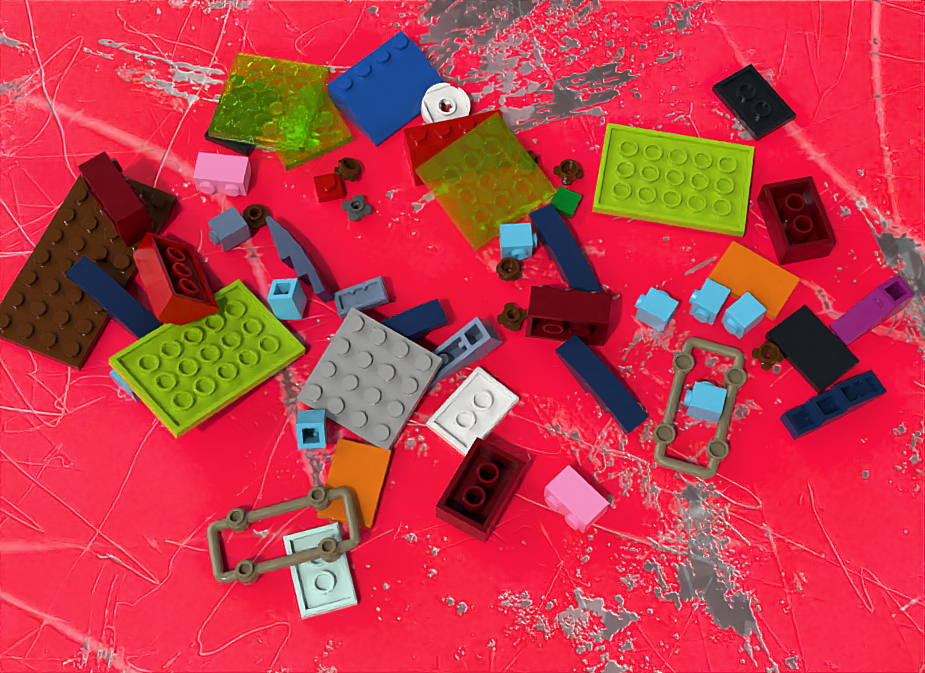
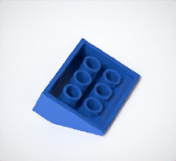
M400 31L330 82L327 87L329 102L378 147L421 115V104L427 90L433 85L445 82L419 47Z

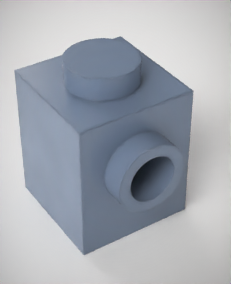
M234 206L207 221L210 232L207 234L215 246L220 245L224 252L251 237L248 224Z

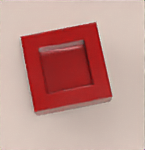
M331 173L314 177L319 203L344 198L338 175Z

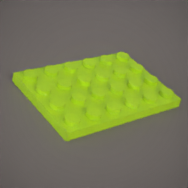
M607 123L592 212L743 237L754 147Z
M239 279L213 294L219 307L216 313L182 326L171 323L164 324L108 358L109 365L176 439L305 354L306 348Z

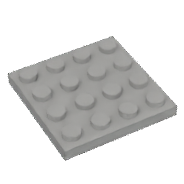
M351 307L296 399L314 410L325 409L326 417L373 445L385 450H391L444 360Z

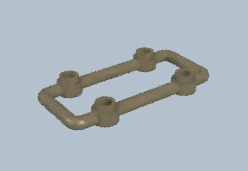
M691 337L684 341L681 352L677 353L672 361V369L675 374L662 423L655 427L652 435L653 441L656 444L653 457L659 466L702 479H710L716 475L719 463L726 458L729 452L725 439L737 390L741 389L746 381V373L743 370L744 355L740 350L697 337ZM692 348L734 359L732 367L726 371L723 377L727 393L715 437L709 441L705 449L706 457L709 459L707 468L664 456L666 447L670 446L675 438V430L672 424L685 375H688L694 366V359L691 356Z
M316 486L305 497L249 512L242 508L230 510L226 518L212 522L207 528L213 576L215 580L223 584L239 580L244 585H250L257 581L260 574L320 558L328 563L337 561L342 552L355 549L361 542V531L351 491L344 487L327 490L322 486ZM342 498L350 534L349 539L338 542L335 538H324L319 542L317 548L257 564L251 560H242L236 565L235 570L224 572L218 531L230 528L232 531L240 533L245 531L251 522L307 507H312L316 511H322L329 507L331 501Z

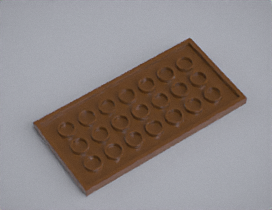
M81 174L0 303V339L78 371H81L108 324L110 317L105 310L88 298L85 291L67 278L66 272L85 255L127 291L138 272L133 255L142 241L140 240L132 246L126 247L90 195ZM130 179L136 188L134 190L138 196L141 194L149 207L148 211L154 220L151 222L154 234L159 235L178 202L177 197Z

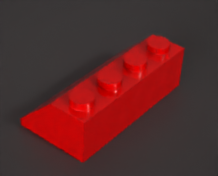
M500 109L403 129L404 146L415 186L512 166L507 129Z
M147 232L133 257L156 319L165 324L171 323L182 326L216 313L219 309L193 246Z

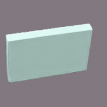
M338 522L283 536L287 555L317 548L319 542L324 538L331 537L335 538L338 542L342 541ZM342 552L340 558L332 563L325 562L320 558L290 566L302 620L358 605L345 552Z

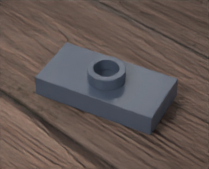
M382 276L333 293L338 316L341 319L346 317L351 307L363 312L390 302Z

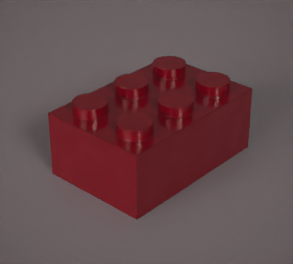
M104 151L77 166L90 195L127 248L142 240L147 232L154 233L151 222L154 220L148 211L149 207L141 194L139 196L134 191L136 188L128 176L124 177L121 173L123 170L116 158L110 159Z
M812 176L763 185L757 202L779 265L829 256L836 240Z
M548 285L531 286L525 337L565 342L573 335H576L584 344L604 346L609 325L612 295H605L600 291L580 292L574 288L556 289Z
M476 437L438 501L436 517L485 543L523 477L526 462Z

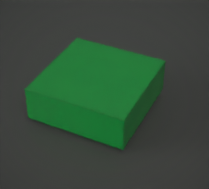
M559 186L550 204L552 203L558 214L572 219L582 200V195Z

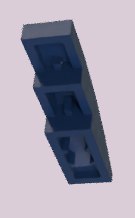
M552 203L528 214L549 259H553L563 282L566 281L569 288H574L580 292H602L579 246Z
M271 216L266 217L265 219L280 260L289 268H295L298 278L308 286L312 285L315 295L322 301L327 303L335 299L325 276L312 256L294 236Z
M85 255L66 272L68 279L85 291L88 298L105 310L113 321L137 340L162 326L142 304Z
M434 299L392 316L380 323L407 339L416 341L422 339L423 333L446 326L448 319L438 299Z
M576 335L570 337L554 350L584 392H589L604 413H609L624 434H629L648 418L615 375Z
M870 370L834 385L828 392L813 397L804 405L785 412L780 417V420L792 438L796 440L850 414L884 395L887 391L873 371Z

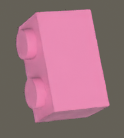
M199 152L193 175L197 191L206 194L223 193L233 197L238 195L246 196L252 171L249 158Z
M569 465L545 487L544 491L545 502L555 511L559 510L565 516L567 524L574 530L579 529L583 534L607 511L609 502Z

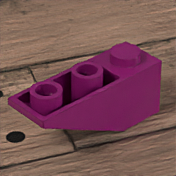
M896 275L877 287L833 322L829 328L845 346H848L905 309L915 293L899 275Z

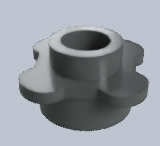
M360 194L355 195L349 201H343L341 204L342 210L347 212L349 220L353 222L360 221L371 213V206L366 205L364 196Z

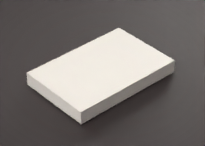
M477 366L426 422V426L465 457L476 437L485 440L519 402V397Z

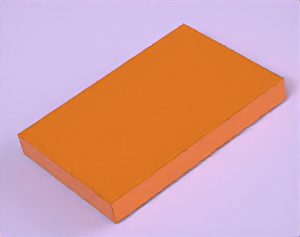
M732 241L708 277L730 289L729 295L736 300L749 292L767 309L764 316L773 321L800 281V278L735 241Z
M339 438L324 488L331 490L344 487L351 491L359 527L371 530L392 450H385L380 447ZM342 498L331 501L329 507L325 510L317 511V518L347 524Z

